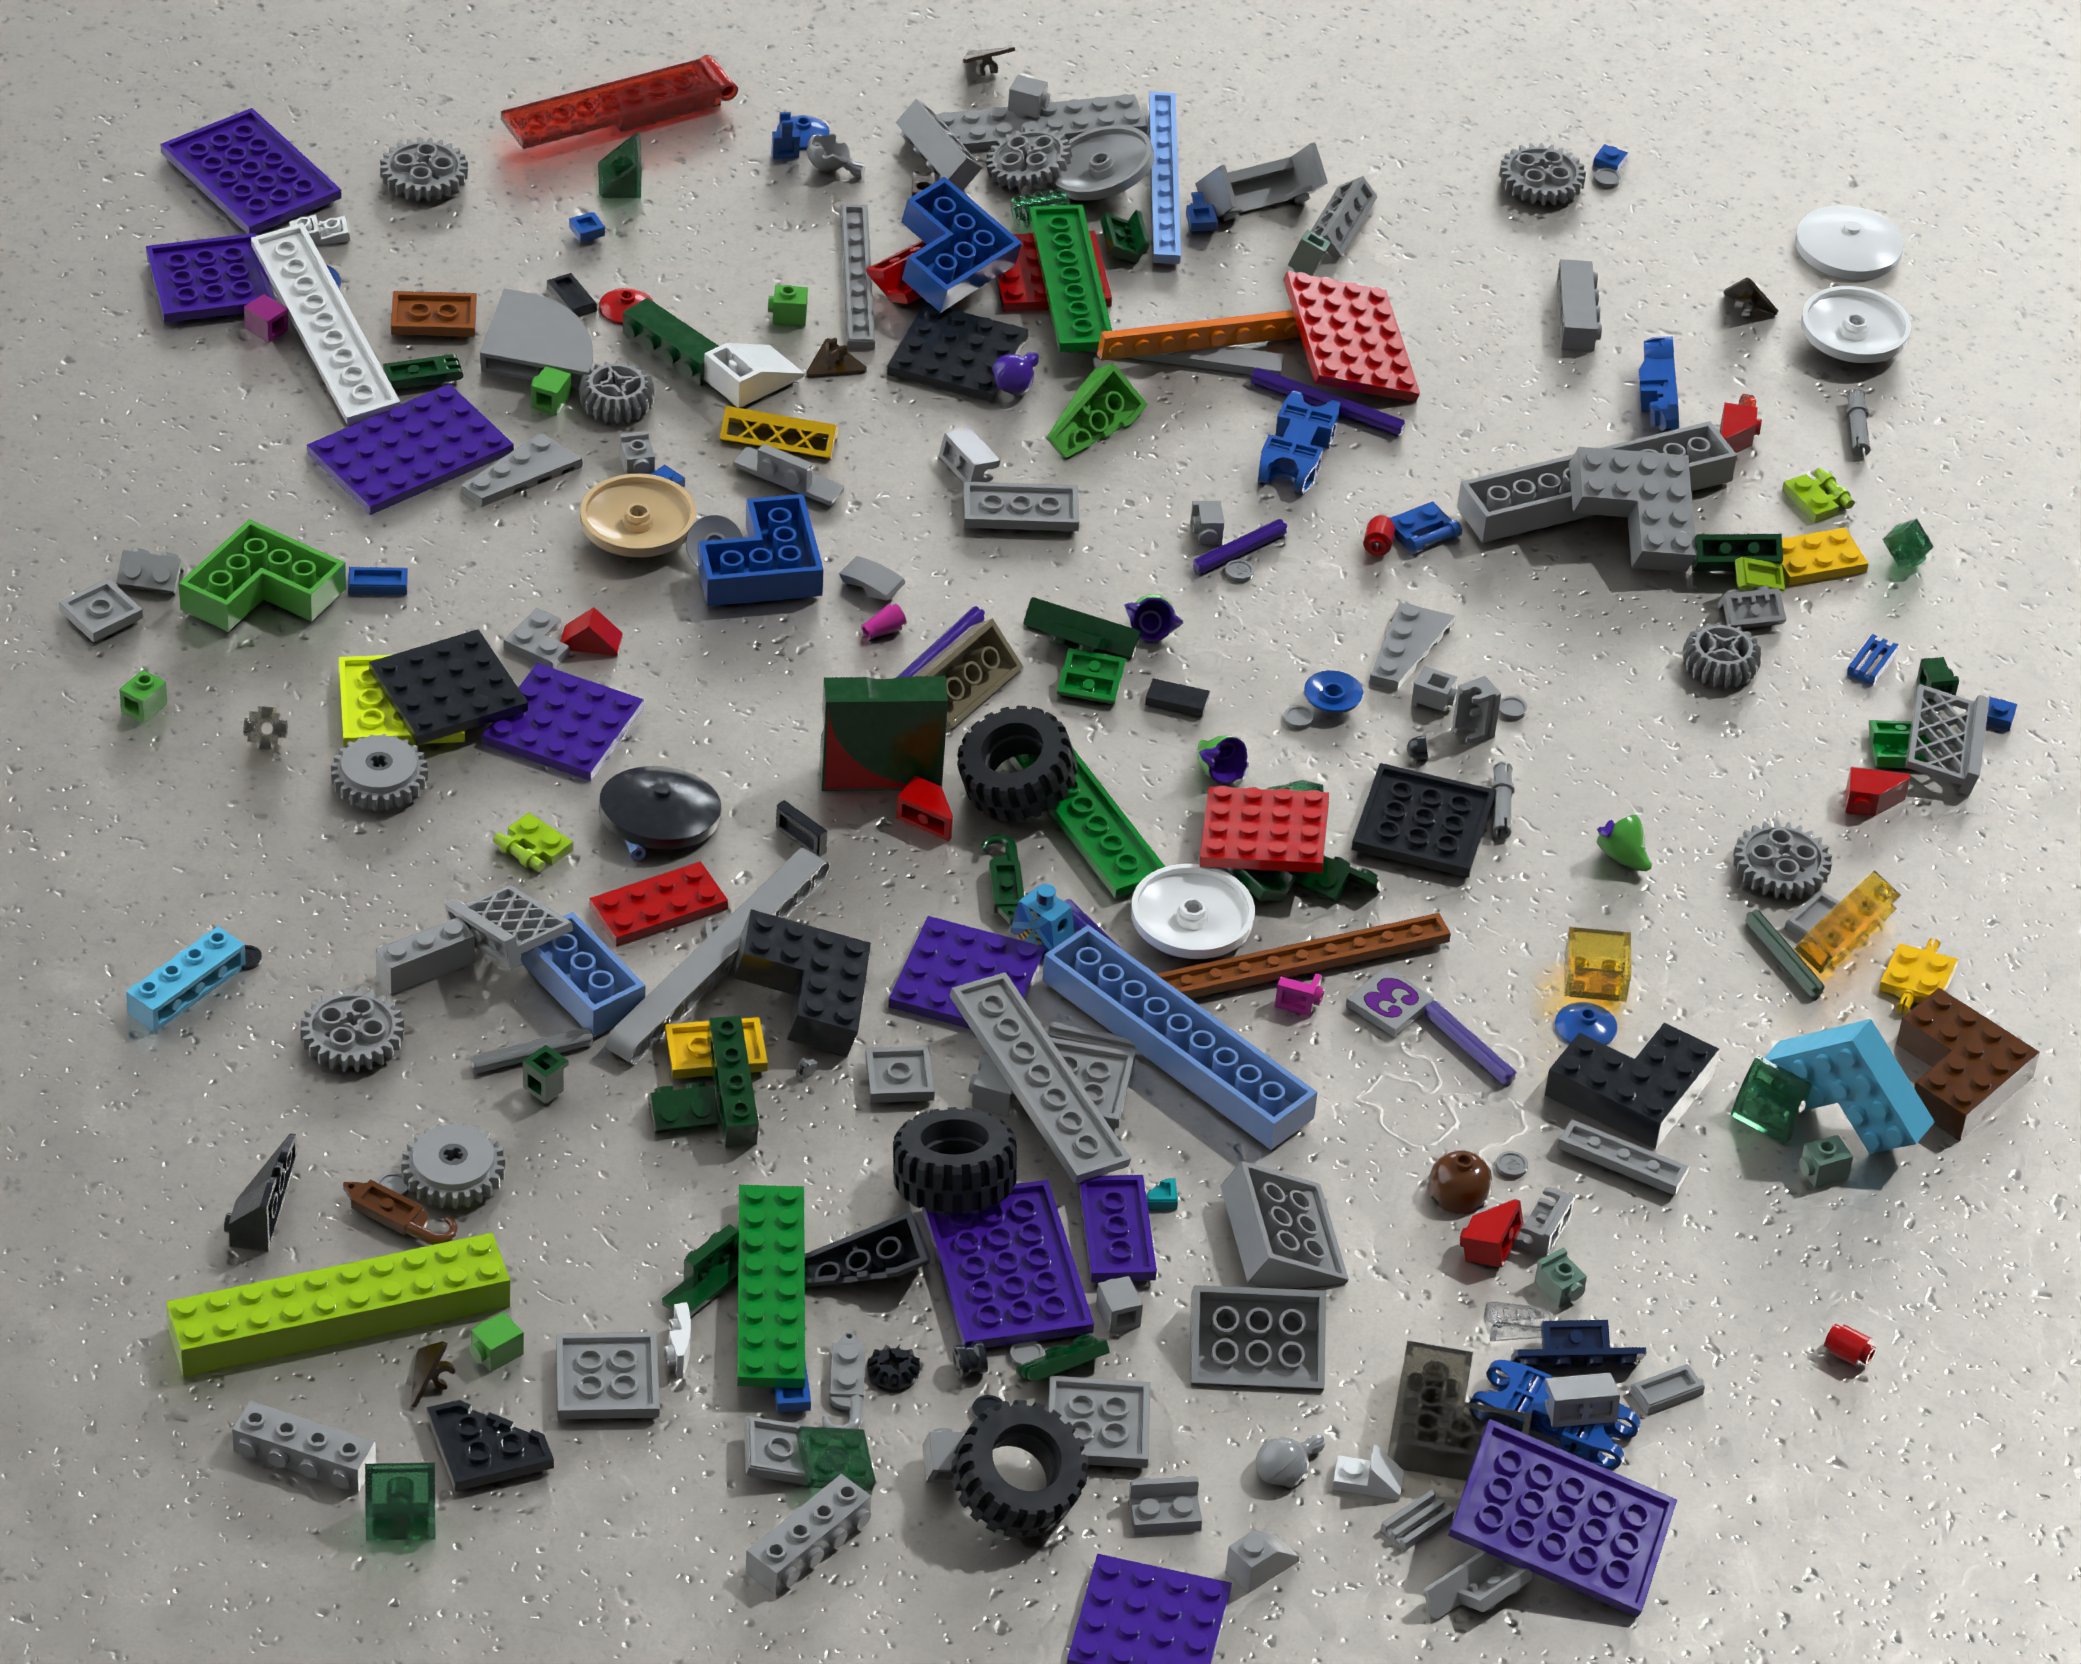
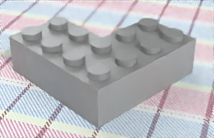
M1579 446L1569 462L1573 513L1628 517L1632 568L1687 572L1697 556L1688 455Z

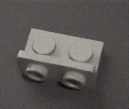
M1761 586L1752 591L1742 592L1741 589H1733L1727 591L1718 602L1719 610L1724 609L1727 625L1730 623L1731 627L1734 628L1740 626L1743 629L1781 625L1786 621L1780 588L1769 589L1768 586Z
M1177 1476L1174 1478L1132 1480L1130 1482L1128 1504L1134 1534L1201 1530L1202 1516L1197 1495L1198 1477Z

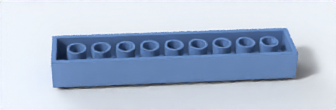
M1085 926L1044 955L1043 982L1115 1035L1129 1039L1135 1044L1134 1049L1270 1150L1314 1119L1317 1091L1091 926Z

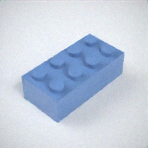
M571 912L563 917L572 922L573 931L521 954V962L583 1028H589L592 1036L595 1037L615 1027L645 998V984L574 912Z

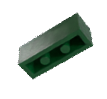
M1696 534L1695 536L1697 556L1692 562V572L1736 571L1735 559L1740 557L1778 564L1783 562L1782 534Z

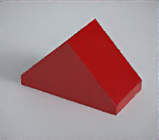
M593 607L564 626L560 642L568 645L571 651L618 657L623 633Z

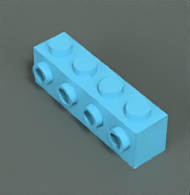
M219 926L209 933L202 935L198 941L185 950L180 951L170 961L156 968L153 973L126 991L128 1015L155 1033L242 970L241 967L246 965L245 944Z

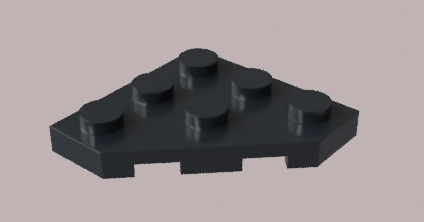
M461 1400L427 1407V1418L455 1492L554 1468V1458L543 1433L533 1429L529 1433L514 1427L513 1421L491 1412L485 1415L472 1409L471 1404Z

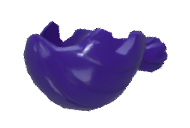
M1029 352L1024 357L1017 354H1007L999 357L991 369L994 372L998 388L1015 397L1025 394L1032 386L1034 379L1033 367L1037 366L1039 355L1035 352Z

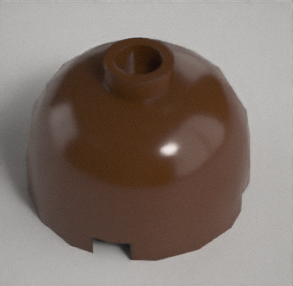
M1466 1150L1447 1152L1432 1167L1427 1184L1428 1195L1431 1199L1433 1195L1439 1201L1438 1206L1445 1211L1455 1214L1473 1213L1476 1207L1482 1204L1483 1207L1486 1206L1491 1197L1493 1187L1491 1170L1484 1159L1476 1153Z

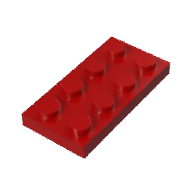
M700 861L589 898V907L614 944L619 946L728 909V899Z

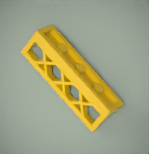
M726 406L719 439L761 447L764 443L781 451L831 459L834 442L838 440L840 429L836 424ZM730 422L744 424L747 428L739 436L728 435ZM759 427L772 429L775 435L763 441L758 440L753 431ZM786 432L800 434L803 439L792 446L786 445L781 436ZM751 433L754 439L746 438V436ZM813 437L828 439L826 451L813 449L809 440ZM778 438L781 443H775L773 441ZM806 443L809 448H804L800 446Z

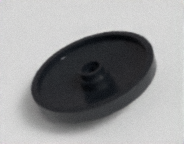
M642 766L622 771L605 783L600 793L599 814L603 823L611 832L630 843L654 849H678L698 844L715 832L721 817V800L709 783L690 772L666 766Z

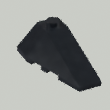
M290 1133L236 1199L232 1213L226 1214L224 1232L229 1233L230 1247L269 1252L297 1159L296 1134Z
M906 1212L806 1253L805 1288L896 1277L930 1264V1254L925 1239L912 1212Z

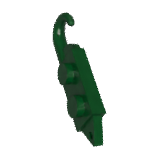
M998 834L991 835L984 839L981 844V850L985 852L991 844H1001L1006 850V855L994 857L989 861L994 913H999L1012 925L1018 902L1024 897L1018 849L1015 841L1010 837Z

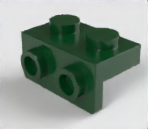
M1135 210L1129 220L1104 213L1100 223L1108 253L1117 259H1125L1137 264L1142 255L1147 253L1150 246L1141 211Z
M1227 868L1230 871V875L1238 879L1249 889L1251 896L1260 902L1265 900L1283 901L1296 879V875L1291 871Z
M705 1082L690 1083L686 1085V1089L674 1090L673 1086L658 1087L654 1089L653 1093H650L647 1099L648 1106H651L655 1133L716 1126L720 1123L714 1085L705 1086Z

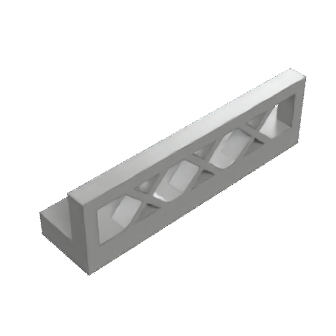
M1364 176L1338 186L1311 229V232L1331 242L1327 251L1333 259L1342 256L1377 199V195Z

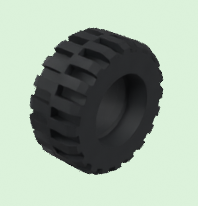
M1016 706V709H1010L1009 707L1001 708V712L995 714L991 712L985 715L983 721H977L972 725L971 733L967 732L962 739L963 745L959 746L957 753L958 770L968 798L977 810L984 812V815L994 819L998 816L1000 821L1010 822L1011 819L1022 822L1032 816L1036 819L1042 816V812L1046 810L1050 812L1058 806L1057 802L1059 800L1063 802L1069 794L1068 789H1072L1074 786L1077 762L1065 726L1053 714L1049 712L1044 714L1043 709L1036 707L1027 709V706ZM1022 754L1039 756L1031 766L1014 773L996 772V769L1004 761Z
M948 1107L947 1110L934 1109L930 1110L927 1114L920 1113L913 1120H907L894 1136L893 1174L895 1188L907 1202L910 1201L913 1206L919 1209L924 1207L928 1212L932 1213L940 1211L947 1215H953V1213L957 1212L971 1214L974 1210L983 1211L987 1210L990 1205L996 1206L1004 1198L1008 1197L1017 1181V1142L1014 1132L1001 1118L997 1116L992 1117L986 1111L977 1112L973 1108H965L963 1110L957 1109V1107Z
M1015 1400L1011 1406L1009 1402L1003 1401L997 1403L994 1408H987L980 1413L977 1419H974L954 1451L956 1456L952 1460L951 1471L953 1474H956L952 1479L954 1490L961 1491L962 1493L958 1500L963 1508L969 1506L972 1510L970 1516L976 1522L980 1519L987 1523L986 1529L994 1533L997 1529L1004 1530V1536L1015 1537L1018 1532H1021L1022 1537L1026 1538L1033 1537L1037 1531L1043 1534L1051 1530L1055 1524H1059L1066 1517L1081 1496V1490L1086 1485L1088 1475L1085 1470L1088 1468V1457L1085 1454L1081 1455L1085 1448L1080 1437L1075 1438L1073 1433L1076 1429L1070 1422L1065 1424L1060 1420L1062 1416L1054 1409L1051 1413L1044 1410V1404L1034 1402L1032 1406H1029L1026 1400ZM1013 1446L1032 1454L1044 1469L1046 1488L1038 1491H1024L1008 1484L1000 1476L994 1465L993 1450L999 1447Z

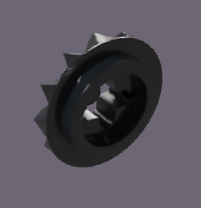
M886 1344L883 1350L874 1349L872 1356L868 1358L867 1372L871 1380L881 1387L902 1389L910 1386L918 1379L920 1375V1358L914 1356L912 1349L903 1350L900 1344L897 1348H890ZM889 1361H894L896 1365H899L898 1372L892 1365H889Z

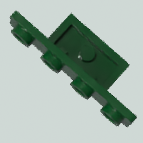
M1035 597L1030 599L1023 622L1026 626L1050 634L1051 641L1067 645L1069 640L1078 643L1077 649L1082 651L1094 652L1095 649L1105 650L1128 658H1133L1140 636V630Z
M1324 855L1322 873L1291 871L1296 875L1293 884L1336 903L1348 880L1377 893H1380L1383 888L1379 879H1377V874L1365 868H1362L1361 871L1350 867L1351 864L1347 860L1338 856L1332 859Z
M728 1224L721 1231L713 1233L708 1241L698 1249L690 1251L684 1259V1281L662 1298V1305L674 1313V1304L687 1302L691 1317L738 1279L739 1230Z

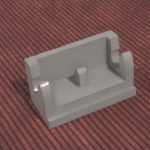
M970 428L944 433L938 456L963 483L964 481L989 482L993 479L991 474L984 475V473L988 469L999 467L1001 460Z
M1486 676L1458 685L1451 729L1455 734L1464 733L1465 731L1474 732V734L1466 736V742L1468 743L1495 737L1501 693Z
M1546 1187L1543 1194L1554 1198L1556 1202L1540 1197L1525 1225L1521 1226L1520 1233L1514 1243L1515 1246L1542 1257L1550 1253L1570 1220L1575 1200V1194L1571 1192L1567 1194L1552 1187Z
M1611 1373L1545 1379V1388L1549 1395V1399H1545V1406L1552 1427L1618 1421L1620 1394Z

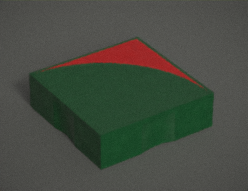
M913 676L892 679L824 677L822 701L824 728L821 734L819 764L821 791L904 790L915 776L942 787L948 708L945 676Z

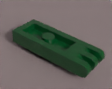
M455 354L383 364V371L393 389L457 381L464 377L458 357Z
M1092 1334L1080 1336L1074 1339L1075 1344L1065 1348L1063 1345L1045 1350L1046 1355L1019 1365L1016 1368V1374L1020 1378L1032 1381L1041 1380L1110 1353L1107 1340L1095 1338Z

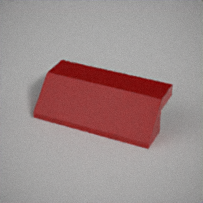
M920 241L866 268L868 276L891 302L909 304L922 297L905 283L902 277L908 257L927 245L925 242Z

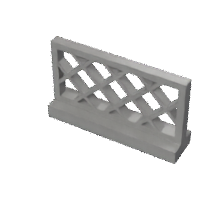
M1919 684L1916 689L1905 767L1959 784L1958 793L1970 796L1980 776L1990 698L1978 695L1974 702ZM1923 696L1933 699L1937 704L1930 706ZM1952 707L1965 709L1966 712L1958 715ZM1943 710L1949 718L1943 720L1936 712ZM1928 715L1934 723L1927 725L1921 717ZM1956 724L1962 732L1955 734L1949 726ZM1940 729L1947 737L1940 739L1934 731ZM1925 734L1932 743L1925 745L1918 736ZM1953 743L1960 752L1953 754L1946 745ZM1938 749L1944 757L1938 759L1931 750ZM1922 754L1929 762L1925 763L1914 758ZM1951 763L1958 773L1947 770L1944 765Z
M512 885L501 888L466 905L456 899L444 903L448 921L460 917L474 934L475 947L510 969L522 965L520 954L573 931L571 921Z

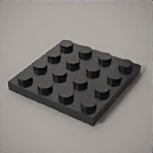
M924 302L887 365V375L992 403L999 391L995 382L994 372L991 370L992 366L1001 356L1007 354L1019 355L1028 339L1029 329L950 308L940 313L930 303Z
M479 629L369 662V672L417 745L528 711V701Z
M1379 763L1352 841L1351 850L1469 878L1490 816L1496 790Z

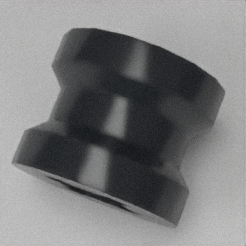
M975 1341L971 1346L967 1347L963 1345L953 1346V1362L959 1378H966L970 1373L974 1372L978 1374L988 1372L987 1354L981 1341Z

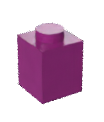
M263 294L244 306L245 329L267 343L289 331L288 309L267 295Z

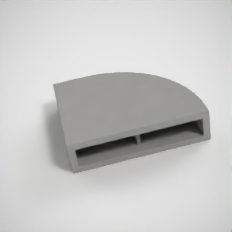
M504 288L480 350L481 372L532 381L547 366L570 373L571 388L579 389L582 376L589 375L590 369H594L591 337L578 316L561 303L541 295Z

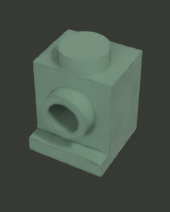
M1564 1247L1538 1260L1534 1283L1558 1307L1569 1301H1576L1584 1294L1587 1276L1567 1257V1250Z

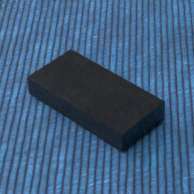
M572 273L547 280V289L555 299L578 317L597 311V303Z
M1153 678L1146 695L1145 705L1203 717L1210 691Z
M785 800L777 804V829L819 857L827 853L828 831Z

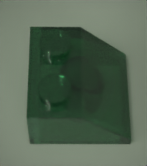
M435 1462L365 1464L366 1540L436 1539Z

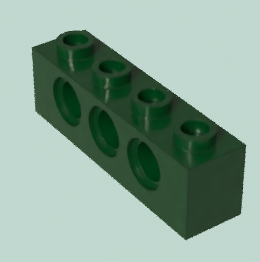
M741 1015L709 1018L707 1041L725 1147L757 1144L759 1120Z

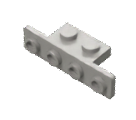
M764 443L758 450L746 447L733 461V466L797 493L804 494L827 505H832L844 492L843 485L814 474L813 463Z
M1481 1551L1424 1589L1430 1616L1434 1619H1439L1460 1604L1481 1612L1491 1610L1507 1596L1519 1592L1521 1587L1533 1580V1576L1529 1569H1524Z

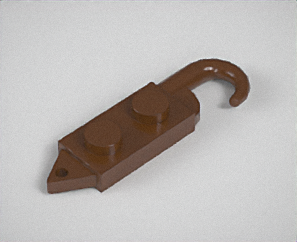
M371 1179L367 1183L343 1182V1189L351 1200L352 1209L403 1235L409 1234L427 1244L435 1245L452 1241L458 1233V1225L455 1220L448 1216L444 1219L450 1227L448 1232L437 1234L426 1229L428 1213L424 1206Z

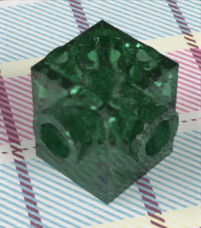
M1917 518L1896 525L1882 539L1899 568L1909 564L1912 567L1921 564L1927 559L1925 555L1934 547Z

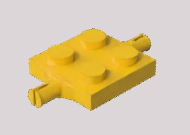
M1930 938L1925 949L1901 943L1898 944L1880 981L1879 991L1890 993L1900 998V1002L1896 1007L1899 1013H1902L1903 1009V1014L1909 1013L1913 1002L1921 1003L1937 988H1941L1944 991L1947 990L1957 969L1958 959L1937 953L1941 945L1938 939L1934 941V938Z

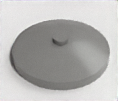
M1123 125L1104 126L1083 132L1069 140L1073 155L1071 157L1072 163L1067 165V171H1060L1061 177H1052V185L1059 194L1075 200H1097L1119 194L1137 184L1151 169L1154 162V150L1150 138L1137 128Z

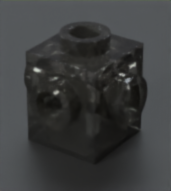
M258 706V712L249 711V718L244 719L243 734L248 736L247 742L256 743L255 749L274 750V744L282 745V738L287 739L288 720H283V714L276 713V707ZM270 723L273 729L270 734L266 735L263 733L262 727L264 724Z

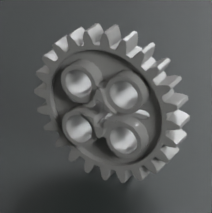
M1027 127L1023 133L1015 130L1014 136L1006 134L1005 141L998 139V146L990 147L991 152L986 154L987 159L985 160L989 177H992L994 183L999 182L1000 187L1007 184L1008 189L1018 186V190H1022L1024 186H1028L1031 190L1034 184L1043 187L1044 181L1052 183L1053 176L1061 177L1060 171L1068 170L1067 165L1072 163L1071 157L1073 155L1069 140L1065 138L1064 134L1059 135L1058 130L1050 132V128L1047 127L1040 131V128L1036 127L1034 131H1030Z
M418 138L417 142L413 143L410 139H407L406 145L398 142L397 148L389 147V153H383V159H380V178L383 179V184H388L389 191L395 189L396 195L405 193V199L410 198L412 195L416 197V201H419L421 197H425L427 201H430L431 196L441 199V194L444 193L447 196H451V190L458 192L459 185H465V179H468V161L465 160V154H460V148L452 149V143L444 146L443 140L433 143L432 138H429L427 142H423L421 138Z
M1529 143V148L1519 145V151L1512 148L1510 154L1505 153L1504 159L1501 160L1499 177H1501V184H1506L1505 190H1513L1512 196L1522 195V201L1530 198L1531 204L1539 200L1542 205H1545L1546 201L1556 205V200L1566 203V198L1573 200L1575 194L1580 195L1581 189L1584 188L1586 171H1584V164H1579L1580 158H1572V152L1564 154V148L1554 150V145L1552 144L1545 148L1543 143H1540L1539 147Z
M1775 821L1773 827L1763 822L1762 829L1752 825L1751 832L1744 830L1743 837H1738L1733 853V866H1737L1736 874L1743 875L1742 881L1744 883L1753 882L1751 889L1763 888V895L1772 891L1775 898H1778L1780 893H1784L1787 899H1790L1791 893H1795L1797 897L1802 898L1804 891L1813 895L1814 888L1821 890L1822 884L1827 883L1832 867V854L1828 853V845H1821V837L1812 838V830L1804 833L1802 832L1801 825L1793 829L1790 822H1787L1785 827H1781L1778 821Z
M346 988L345 993L342 995L333 990L332 998L323 994L321 995V1003L312 1001V1009H305V1018H301L300 1037L303 1041L304 1050H309V1057L318 1056V1064L320 1065L329 1061L330 1069L335 1068L338 1064L342 1065L343 1072H346L349 1066H353L355 1071L359 1072L360 1065H365L370 1070L374 1061L383 1065L384 1056L393 1058V1050H400V1041H404V1019L401 1018V1010H395L394 1001L386 1003V995L375 998L374 990L370 991L367 995L363 994L362 988H359L356 994L351 993L350 989Z

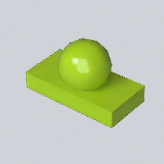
M1745 557L1735 559L1736 583L1743 592L1752 591L1761 586H1768L1769 589L1780 588V593L1785 592L1782 564Z

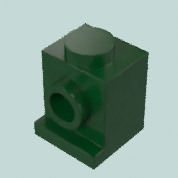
M1944 657L1921 659L1916 680L1918 685L1921 684L1956 695L1959 678L1954 676L1951 668H1948ZM1924 697L1928 704L1936 703L1933 699Z
M544 1045L523 1061V1088L547 1104L564 1091V1068L569 1065V1061L549 1046Z

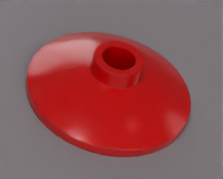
M619 288L609 291L602 296L599 302V310L607 320L623 325V311L646 298L652 301L653 299L647 293L638 289Z

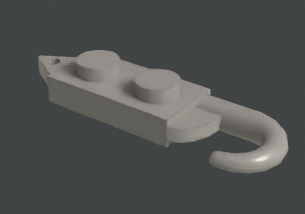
M848 1329L837 1343H832L830 1402L835 1408L850 1411L849 1422L839 1426L832 1424L827 1415L822 1417L824 1427L832 1434L839 1436L855 1433L863 1421L866 1344H861L851 1329Z

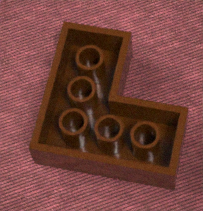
M1937 988L1902 1018L1896 1041L1898 1046L1932 1067L1915 1082L1914 1089L1935 1121L1934 1125L1958 1141L1967 1136L2034 1077L2040 1051L1941 988Z

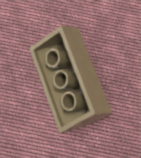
M991 618L969 627L913 676H945L948 696L946 728L950 730L1023 668V665L994 619Z

